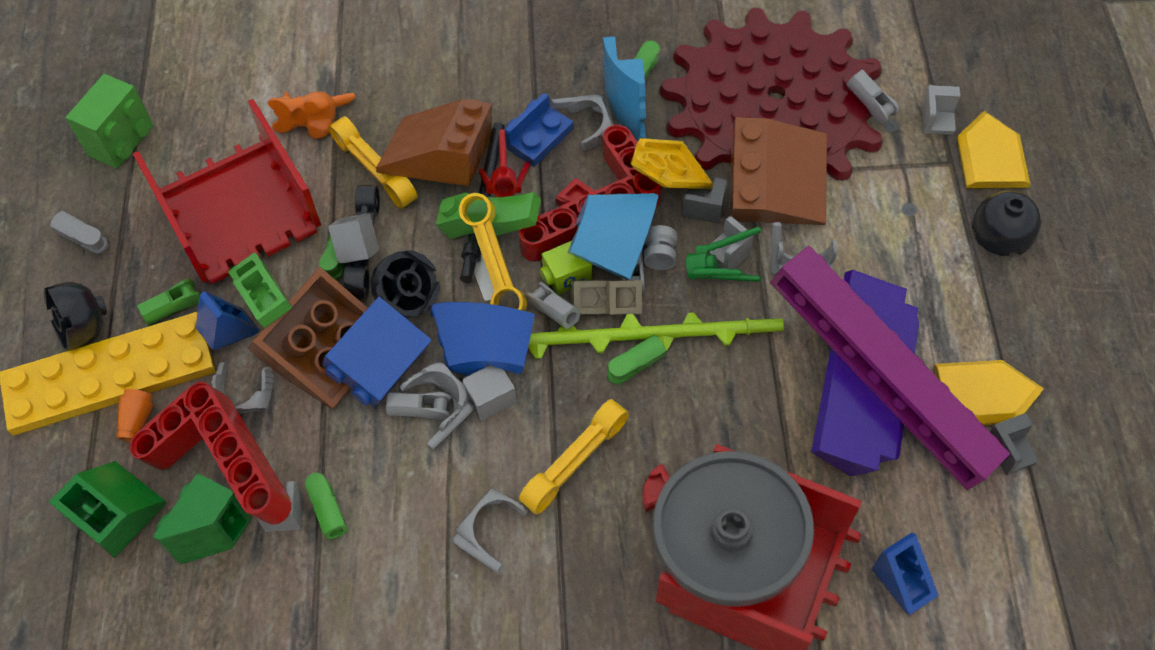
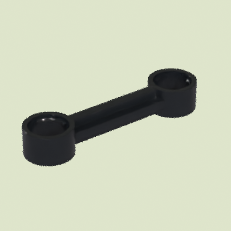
M357 185L355 191L356 215L370 213L373 226L375 217H378L380 210L378 185ZM370 258L350 262L344 271L343 286L357 299H367L369 295Z

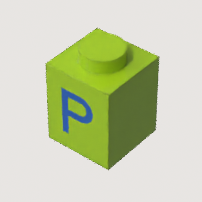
M572 241L542 253L543 267L539 268L541 278L547 286L551 285L558 295L571 290V281L592 280V264L567 253Z

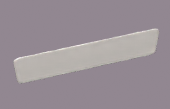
M481 255V260L476 263L474 274L484 300L488 301L491 300L494 289L483 256Z

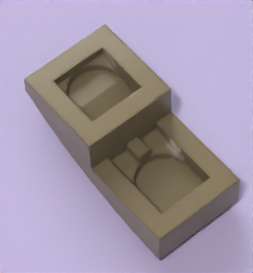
M642 280L571 281V304L579 309L580 314H642Z

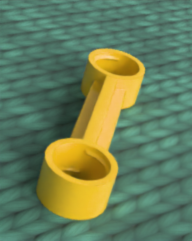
M346 116L341 117L328 126L329 133L338 147L344 152L349 151L384 187L387 195L398 208L403 209L418 198L414 186L407 177L376 172V167L381 157L361 138L357 128Z
M480 193L468 194L460 202L459 215L466 224L473 227L494 289L490 304L498 305L500 297L504 293L512 291L520 300L518 310L526 311V296L522 291L514 288L492 225L496 214L495 206L490 199ZM476 200L485 201L488 208L485 218L479 222H472L467 216L469 205Z
M613 399L606 401L594 415L591 425L544 474L539 473L526 484L520 493L519 501L535 515L542 513L552 503L564 482L605 439L613 438L622 429L629 417V412Z

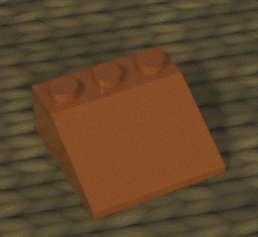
M461 99L403 117L376 167V172L470 186L491 138L492 103L481 102L477 99Z
M735 117L731 142L729 216L741 222L825 225L827 134L768 118Z
M319 267L289 300L293 308L264 328L247 349L267 366L271 367L273 371L330 409H333L350 387L344 382L338 384L328 377L324 371L326 368L322 365L324 358L368 308Z

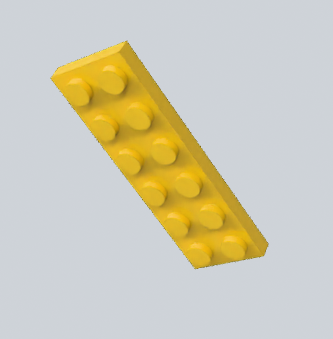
M197 312L0 371V385L7 431L12 436L117 404L119 403V397L123 396L125 389H136L152 393L216 373L211 348L196 329Z

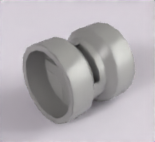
M664 225L650 227L645 240L647 248L644 251V264L655 270H667L674 267L676 264V251L673 248L677 245V232L673 228Z

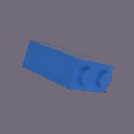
M378 297L326 354L322 365L326 368L324 371L328 377L338 384L344 382L353 390L351 393L356 400L365 406L370 404L376 409L388 395V392L394 388L425 352L432 339L381 297Z

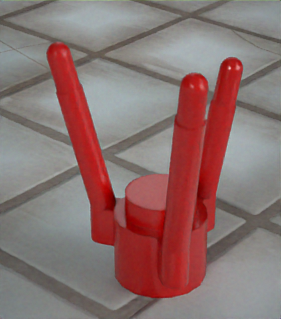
M500 129V167L492 172L491 180L484 169L480 168L478 173L486 185V192L488 194L493 193L497 197H508L522 192V183L531 164L529 161H526L516 179L514 170L507 167L505 130Z

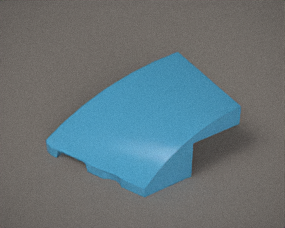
M603 37V82L609 105L619 124L628 128L637 142L640 138L646 139L644 126L646 105L643 59L617 60L615 37Z
M654 193L588 195L575 223L578 229L567 253L629 280L646 240L658 195Z

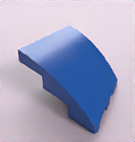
M444 302L432 305L430 314L435 319L438 328V341L444 350L443 357L446 367L450 371L469 376L490 365L521 374L526 360L535 314L484 303Z

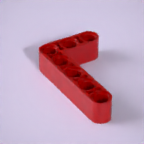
M612 125L606 128L603 133V157L618 181L539 215L536 225L519 229L520 251L526 260L533 262L541 261L542 253L573 240L578 229L575 223L588 195L654 193L658 195L656 208L659 206L662 186L632 168L631 162L637 141L628 128L622 125Z
M197 382L191 385L133 436L129 447L130 454L134 458L159 470L172 466L203 439L239 503L248 514L271 525L280 524L289 516L292 506L290 497L231 399L205 382Z

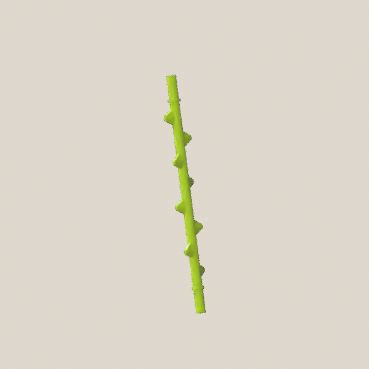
M691 312L687 314L683 324L641 326L633 314H627L620 328L577 330L573 325L569 329L560 326L558 331L531 333L528 349L535 359H542L548 345L590 343L597 353H604L608 344L612 341L646 340L653 335L660 339L666 352L673 339L680 337L716 335L724 346H729L736 334L750 336V333L784 331L783 318L756 320L745 318V320L702 323L696 314Z

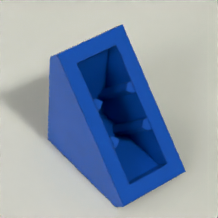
M206 291L199 295L196 329L212 350L251 337L260 331L243 308Z
M911 532L881 552L872 570L905 613L911 615L939 596L916 534Z

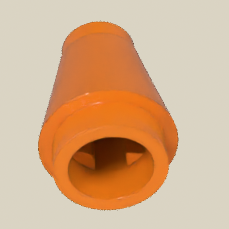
M136 389L124 390V394L119 397L117 439L131 442L133 436L145 426L154 407V403L151 402L152 394Z

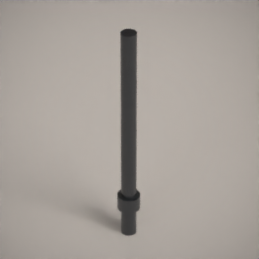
M499 122L493 124L484 165V171L490 180L492 172L497 169L499 159V130H505V125ZM481 179L479 193L486 197H491V194L486 192V185ZM475 233L469 234L468 242L464 243L461 255L464 261L460 280L465 283L473 281L476 263L481 260L482 253Z

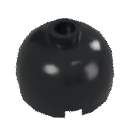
M1003 190L989 195L979 205L971 225L977 234L975 239L979 245L991 253L1009 256L1010 253H1025L1033 246L1042 222L1040 211L1031 198L1017 191Z
M413 250L399 251L385 257L375 267L370 280L371 294L374 300L381 297L405 318L416 317L429 311L437 301L440 282L436 281L434 273L436 268L425 255Z
M75 282L60 283L44 288L45 305L47 310L51 309L53 320L50 321L64 349L69 351L92 342L100 334L103 326L102 316L107 314L106 305L101 296L95 297L88 287Z

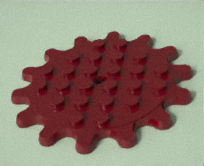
M752 8L745 16L746 25L737 29L729 28L721 21L713 19L703 29V34L709 42L707 46L696 48L684 44L679 45L675 49L673 61L683 67L687 75L681 78L666 79L659 88V94L665 100L680 103L684 111L673 116L667 122L666 130L672 137L693 136L700 140L701 148L696 152L694 158L703 170H709L719 163L727 162L731 164L732 129L735 117L768 118L826 133L827 173L839 181L849 179L853 172L852 165L846 157V153L849 150L857 148L867 152H877L882 147L883 140L881 134L867 124V120L873 117L872 114L847 86L848 81L862 69L872 80L879 78L882 73V67L875 58L855 59L848 55L846 51L851 47L853 38L851 32L847 29L841 28L829 35H821L811 29L812 20L806 11L796 12L788 23L776 24L769 21L764 10ZM772 91L773 93H778L784 97L781 99H775L774 97H770L769 94Z

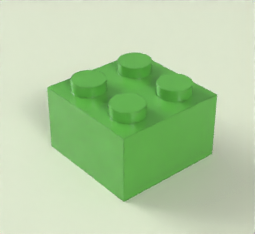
M103 74L65 117L86 154L116 169L131 155L134 148L148 135L153 127V123L135 87L107 74Z

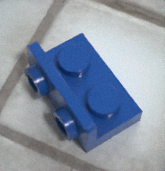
M543 93L536 100H532L523 113L507 124L505 128L506 149L525 162L529 161L531 166L535 167L574 129L573 121L550 107V96Z

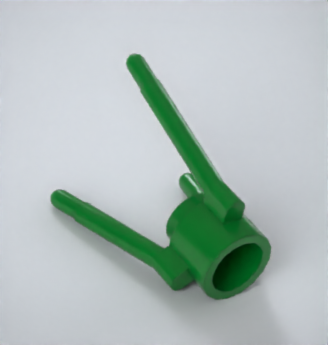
M755 227L708 245L696 246V253L688 254L686 258V270L689 279L761 281L760 276L742 274V271L739 269L718 268L716 255L709 254L710 251L761 232V228Z

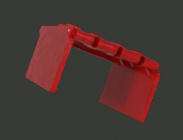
M254 99L247 102L259 130L261 142L244 150L237 144L233 146L235 154L216 163L209 157L205 159L207 167L186 177L182 171L176 173L179 180L165 187L159 188L139 151L133 153L135 160L202 283L209 281L213 285L230 276L228 273L229 267L236 266L254 252L260 257L259 252L264 250L267 257H270L291 246L288 238L293 236L298 243L316 234V228L321 226L308 186Z
M716 444L713 453L734 450ZM787 472L805 494L812 512L814 525L810 554L796 580L786 590L764 602L748 606H725L696 597L680 586L670 574L661 572L658 580L656 603L670 608L669 613L756 650H808L813 638L824 641L827 636V631L814 625L822 602L831 606H837L840 599L836 594L826 590L834 569L848 573L851 563L838 556L844 540L852 543L860 542L861 533L851 529L850 526L862 501Z

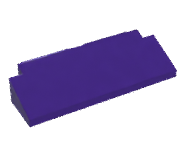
M855 270L845 272L844 280L850 285V288L865 304L874 310L875 314L915 354L919 330L918 308L905 303L907 289ZM831 348L811 453L850 477L878 471L879 463L899 458L904 424Z

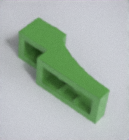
M467 192L442 199L435 225L450 239L474 233L473 227L466 224L459 215L460 202L469 194ZM535 192L508 197H487L493 202L496 210L495 218L492 222L496 236L536 225L541 198ZM482 200L472 202L467 210L468 218L472 222L483 220L488 211L487 203Z
M255 252L228 271L234 280L235 287L263 328H266L293 308L280 289L278 281Z

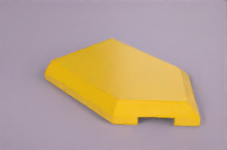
M983 111L957 136L966 188H1029L1031 184L1020 134L986 111Z
M643 138L638 140L631 164L634 169L664 188L712 189V181L683 141Z
M1003 360L934 364L933 366L935 376L948 386L950 392L966 408L974 413L976 419L983 426H994V424L1024 414L1044 390L1043 387Z

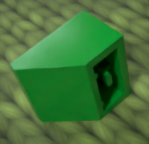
M116 461L75 474L48 501L67 520L113 558L167 504L163 498Z
M197 473L193 480L182 488L178 501L170 513L160 519L153 538L176 562L184 564L233 549L253 518L242 508L232 490Z

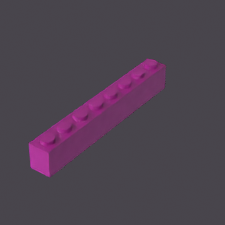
M809 245L782 266L770 281V284L967 491L984 481L1010 455L1000 440L992 435L976 419L974 413L966 408L950 392L948 386L941 382L925 366L922 359L916 356L900 340L899 336L875 314L869 305L865 304L850 288V285L841 279L826 263L825 259L817 254Z

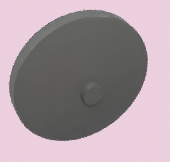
M725 451L698 457L682 466L670 477L664 485L655 506L653 533L656 550L662 564L670 576L685 590L711 603L725 606H748L777 596L796 580L810 554L814 525L812 512L805 494L786 471L760 456L744 452Z

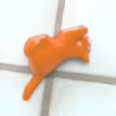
M285 91L284 96L270 98L268 101V106L272 108L273 113L278 117V120L272 124V129L275 132L285 133L298 127H306L310 137L315 139L324 138L330 135L328 126L335 119L336 108L349 104L355 99L356 95L354 93H346L331 97L325 92L314 91L305 96L292 98Z

